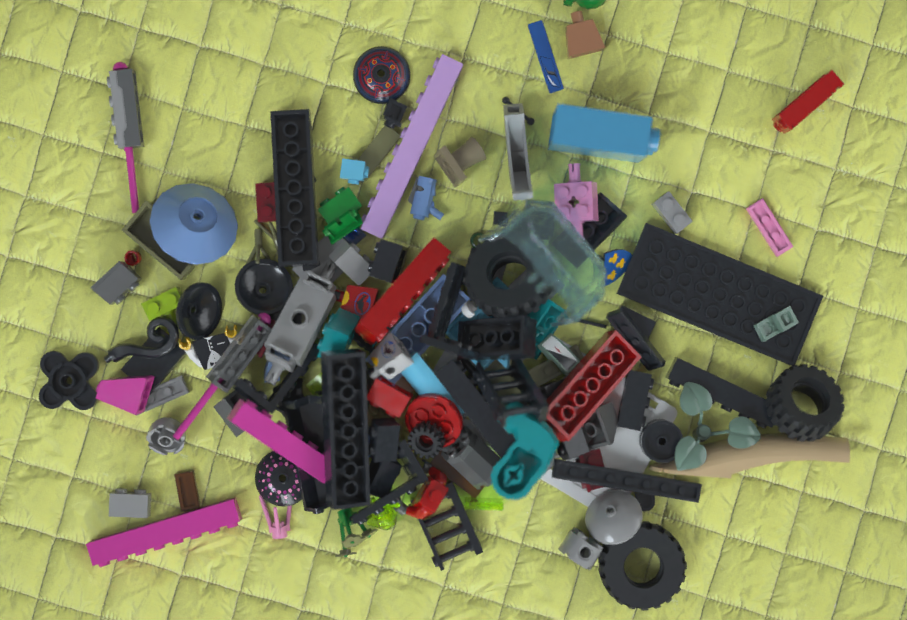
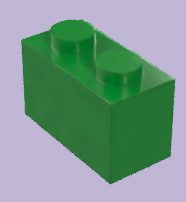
M342 187L335 192L336 196L331 200L327 198L319 204L320 208L317 210L327 224H330L334 220L340 223L341 221L338 217L349 209L358 211L363 206L349 187L347 189Z

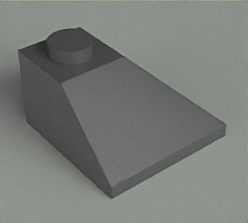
M612 402L601 404L581 427L589 450L614 443L618 417Z

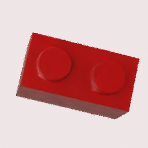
M378 376L367 394V400H369L370 405L386 410L389 416L394 418L397 416L399 418L404 413L413 394L386 378Z

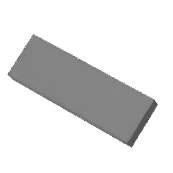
M183 375L160 384L149 395L144 412L190 393Z

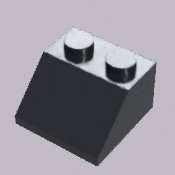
M381 239L380 243L377 242L374 248L376 256L374 261L371 260L369 264V276L394 283L399 277L408 248Z

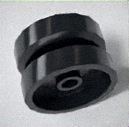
M654 419L647 422L645 427L641 429L639 445L642 452L651 460L658 463H668L675 459V449L683 435L674 423L665 419ZM660 438L665 439L662 441V445L658 442Z

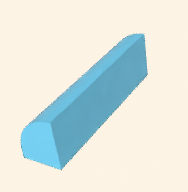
M414 351L410 353L414 363L403 370L401 374L419 396L427 393L442 395L457 406L461 415L465 413L419 354Z

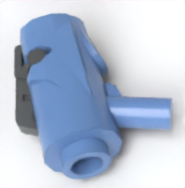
M423 176L416 178L408 199L412 204L410 214H413L414 219L424 221L425 217L429 218V214H432L441 220L444 216L441 211L434 207L433 196H436L437 180Z

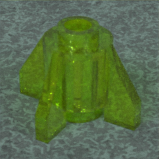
M374 496L370 498L372 502L376 501ZM398 502L393 505L389 503V505L384 506L385 510L381 513L369 515L367 517L368 521H366L367 525L382 530L392 529L396 525L398 514L394 507L398 508L400 504Z

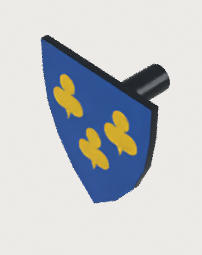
M615 249L604 253L603 257L599 254L595 255L594 261L602 265L601 288L613 283L623 275L632 257L630 252L624 249Z

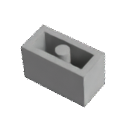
M669 191L651 204L674 234L679 233L693 222Z
M344 240L329 257L360 286L369 277L368 267L371 259L365 254L361 256L358 253L360 249L353 242L349 244Z
M116 488L115 491L110 493L109 517L148 518L151 515V493H146L145 489H135L134 492H127L125 488Z

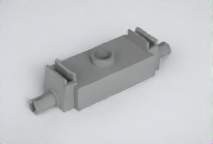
M327 261L320 276L309 271L304 279L299 278L264 344L267 349L265 352L266 360L272 364L268 375L264 379L266 382L275 386L282 371L287 370L292 373L296 364L302 366L337 299L334 294L336 286L330 281L335 270L338 268L337 265L333 263L331 265V262ZM315 282H318V283H320V284H322V285H324V286H326V287H328V288H327V289H326V288H323V286H321V285H319V284H317V283H315ZM297 313H302L306 316L305 322L301 325L293 323V317ZM274 350L291 357L290 360L287 361L274 355Z

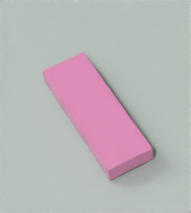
M763 198L746 208L776 257L793 247Z

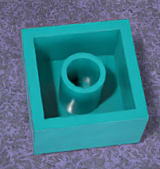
M339 308L336 314L332 313L329 322L325 324L322 331L324 336L320 339L317 349H320L318 357L321 358L320 352L349 349L355 334L354 329L358 325L361 316Z

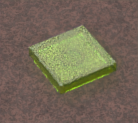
M465 497L464 505L466 510H504L503 498Z

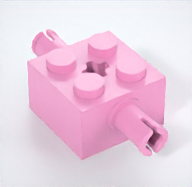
M580 163L568 164L569 181L567 183L554 184L556 223L571 224V241H584L583 223L599 221L597 183L581 181ZM579 200V203L574 205V201Z

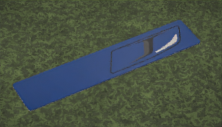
M542 20L528 24L549 93L563 90L564 87Z

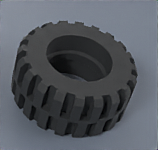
M800 364L799 367L794 365L789 369H785L768 389L765 405L769 407L766 411L768 416L772 417L771 422L774 426L777 425L779 427L778 430L782 434L785 432L788 434L787 437L791 439L795 437L797 441L804 442L807 439L808 442L824 437L840 421L845 406L843 404L844 396L840 394L841 388L835 384V379L832 376L829 377L826 371H820L817 369L818 367L812 365L808 367L806 364ZM792 391L802 392L809 396L817 407L818 415L805 413L798 408L792 398Z

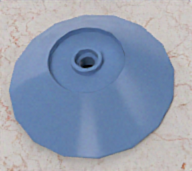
M194 183L176 185L163 192L152 206L150 225L153 237L164 252L178 261L195 265L214 262L227 254L236 241L238 224L234 209L224 196L210 187Z

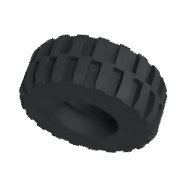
M510 231L509 234L500 232L497 233V236L485 238L486 241L482 244L479 243L475 247V252L469 255V264L465 266V274L467 275L465 277V284L476 306L482 309L484 314L488 316L493 315L494 318L518 315L528 316L531 312L536 313L540 310L539 306L547 302V295L552 293L553 266L545 248H542L536 239L531 240L529 235L525 233L518 235V232ZM509 263H518L526 267V276L518 286L512 289H499L493 285V277L500 267Z
M643 521L637 533L628 541L616 545H602L604 548L598 558L599 575L607 592L621 605L624 604L634 610L639 608L641 611H646L652 607L657 609L664 602L669 603L672 600L671 597L675 593L678 594L681 590L680 585L685 581V570L687 569L685 554L677 539L662 526ZM638 548H648L654 551L660 561V569L657 575L644 583L632 581L626 575L624 569L625 559L632 551Z

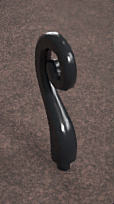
M157 317L148 324L147 336L154 343L163 342L165 335H157L155 329L160 325L165 326L169 332V338L165 344L157 348H150L131 343H122L110 348L108 355L104 359L107 363L111 361L117 363L127 356L145 358L165 356L177 345L180 333L179 328L173 320L167 317Z

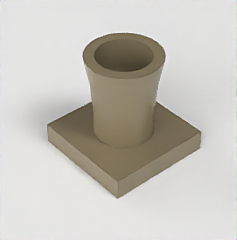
M470 137L453 153H450L445 145L433 156L454 188L467 178L463 172L465 169L486 160L482 147L473 137Z

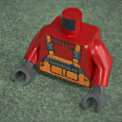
M422 459L424 462L422 469L425 474H429V480L423 483L411 506H407L400 500L398 502L400 507H394V510L400 515L406 514L417 519H424L426 516L435 513L449 489L445 486L447 482L446 475L433 467L431 463Z

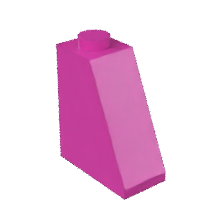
M155 376L118 377L101 380L96 388L97 395L95 399L134 415L143 413Z

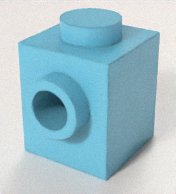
M342 158L341 179L348 180L349 184L359 185V181L364 182V178H368L369 166H366L365 161Z

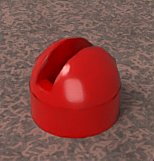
M131 250L125 254L124 259L128 265L135 266L141 262L142 257L138 251Z

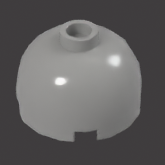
M170 417L159 418L153 422L146 436L150 449L162 455H167L168 452H174L173 455L179 453L185 445L186 432L179 440L174 438L173 434L181 423Z

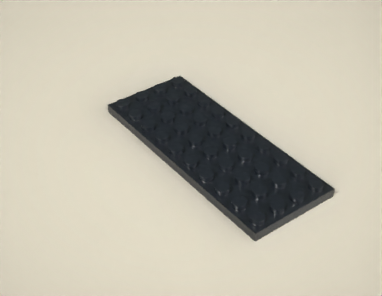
M645 223L616 293L790 366L796 364L823 299V295L648 223ZM790 306L799 323L762 342L753 325Z

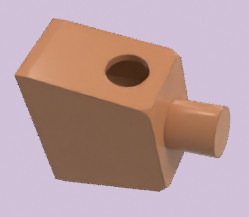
M582 11L571 13L573 24L567 25L565 28L568 59L603 51L605 46L593 19L584 21Z

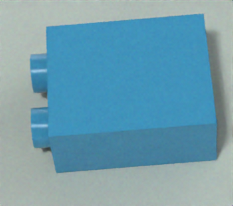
M557 104L552 116L548 150L639 163L647 155L657 152L660 129L651 127L652 117Z

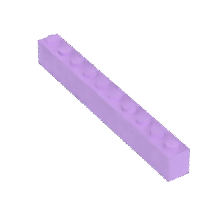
M442 54L441 58H436L432 67L435 71L432 76L428 75L424 84L427 88L424 93L421 92L416 101L419 105L416 111L412 110L408 118L411 122L408 128L404 127L400 138H403L400 146L396 144L392 152L394 159L392 163H387L384 170L387 174L384 180H379L376 187L378 193L376 197L370 199L367 206L370 210L367 215L364 214L362 217L363 224L361 230L383 239L463 68V63Z

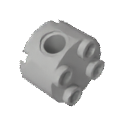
M574 527L569 531L558 550L564 555L567 553L568 558L590 571L604 547L592 537L588 538L581 530Z

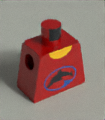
M347 285L345 292L336 289L334 294L337 298L336 301L341 303L340 308L361 316L359 320L361 321L374 306L379 289Z

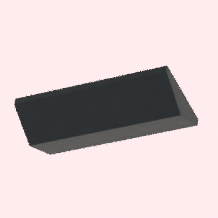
M601 192L598 194L599 221L583 223L584 241H571L572 232L571 224H569L547 246L572 271H575L628 217Z

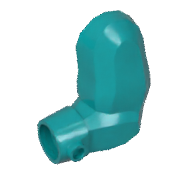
M519 401L510 402L506 409L525 405ZM532 413L507 417L504 429L509 435L513 434L515 441L508 449L507 454L493 467L490 475L493 488L500 496L506 499L519 500L527 496L548 469L559 444V440L553 430L544 421L538 422L536 416Z

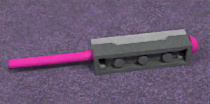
M117 62L113 66V71H109V77H107L108 88H111L112 96H109V103L114 111V115H111L112 125L116 128V134L113 135L114 144L118 145L119 149H124L126 153L132 214H134L139 209L133 148L144 147L136 72L133 69H128L124 62Z
M260 313L258 315L260 319L251 315L206 376L211 382L209 388L173 434L174 438L179 440L217 388L228 393L272 331L266 325V323L269 325L271 323L269 314Z

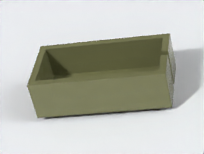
M145 201L121 231L180 280H185L195 266L191 263L178 261L162 250L153 237L150 225L153 204Z

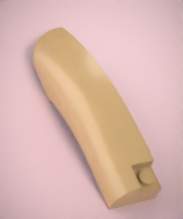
M786 433L761 434L756 444L744 449L732 447L727 439L704 444L703 446L707 451L706 461L695 469L678 471L675 459L668 463L656 462L650 465L649 469L677 475L731 478L732 474L778 462L816 460L850 463V445L848 438L824 436L815 441L808 442L806 439L802 442L797 441L795 437L793 439L787 437L788 434Z

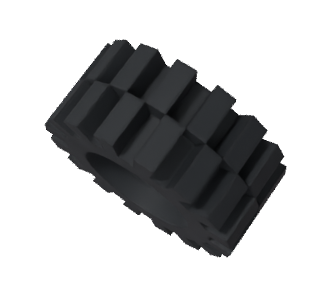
M421 421L420 424L417 423L408 436V445H411V451L415 450V455L419 453L420 458H423L424 455L426 459H429L430 456L434 458L439 454L446 441V438H444L445 433L440 432L442 428H436V423L431 425V421H427L426 424L425 421ZM426 435L430 437L433 444L424 443L420 436Z

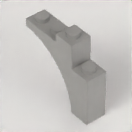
M523 104L503 105L508 170L513 200L532 199L533 191L529 170Z

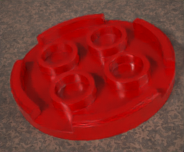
M427 393L416 397L410 403L405 415L406 426L410 433L417 423L420 424L421 421H425V424L427 421H431V425L436 423V428L441 427L442 430L440 432H444V438H446L443 447L454 443L463 427L462 416L457 406L451 400L439 394ZM426 435L420 436L424 443L433 444L430 437Z

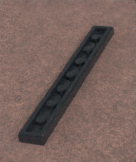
M554 459L551 478L696 503H699L702 485Z

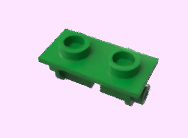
M349 209L338 217L341 221L340 223L334 220L324 227L325 229L322 232L326 237L328 236L332 245L363 224L358 211Z

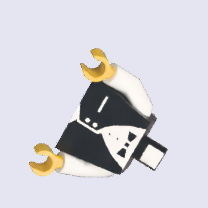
M226 325L225 333L192 341V344L190 338L186 337L187 342L185 343L179 339V346L185 350L188 357L198 367L204 370L213 368L237 336V325H234V330H229L228 325Z

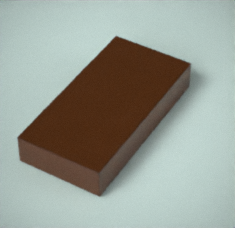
M194 470L175 473L181 512L201 508Z

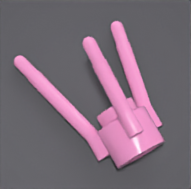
M259 495L272 538H286L287 531H290L292 505L287 507L285 524L284 521H279L277 507H274L275 522L272 525L265 501Z

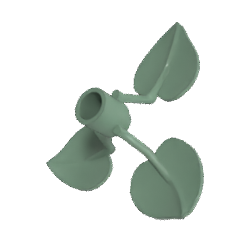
M692 382L684 384L680 395L681 409L688 415L695 416L699 413L700 416L697 423L698 427L693 430V437H683L676 446L675 464L678 471L695 469L704 464L707 458V451L699 443L707 440L710 436L727 433L729 434L728 443L738 449L748 448L758 442L761 434L754 423L746 417L740 416L732 419L729 423V430L711 432L707 425H702L703 411H707L712 407V397L699 384Z

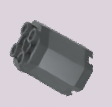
M467 426L463 427L456 441L441 449V456L479 490L482 489L480 487L482 485L488 487L492 484L490 476L492 469L501 458Z

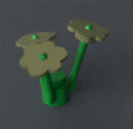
M352 508L342 509L337 512L343 550H340V554L335 555V557H347L357 554V552H351V549L347 548L357 546L358 543L370 538L378 531V529H366L364 524H361L359 526L363 530L362 537L352 534L350 525L353 524L349 518L356 513L353 512ZM344 527H346L348 536H346V538Z

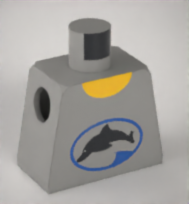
M389 332L370 353V358L374 365L367 370V373L374 380L381 374L388 379H392L412 365L414 361L403 342Z

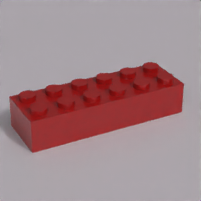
M433 237L363 317L354 331L370 345L375 341L379 343L389 331L387 327L391 329L400 319L401 315L399 313L403 315L412 305L413 301L411 299L416 300L426 287L424 285L428 287L438 273L436 271L440 273L450 261L448 256L451 251Z
M617 330L606 332L546 400L549 408L547 419L544 422L553 430L559 441H570L641 359L639 353Z

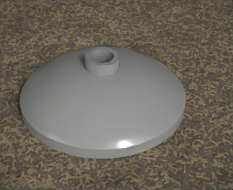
M612 490L602 493L591 502L586 511V527L591 536L598 542L608 545L621 544L631 539L639 530L643 518L642 508L637 499L625 491Z

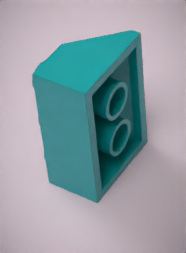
M550 299L544 305L541 304L539 306L540 310L536 313L531 312L528 314V317L537 320L534 358L536 360L542 353L537 345L550 333L554 334L567 314L566 310Z

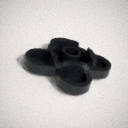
M50 351L43 355L40 367L49 379L39 392L41 404L46 408L55 409L69 400L79 410L93 408L98 399H95L97 392L89 383V380L99 370L97 357L92 353L85 352L78 354L69 361L59 351ZM68 377L72 378V384L67 382Z

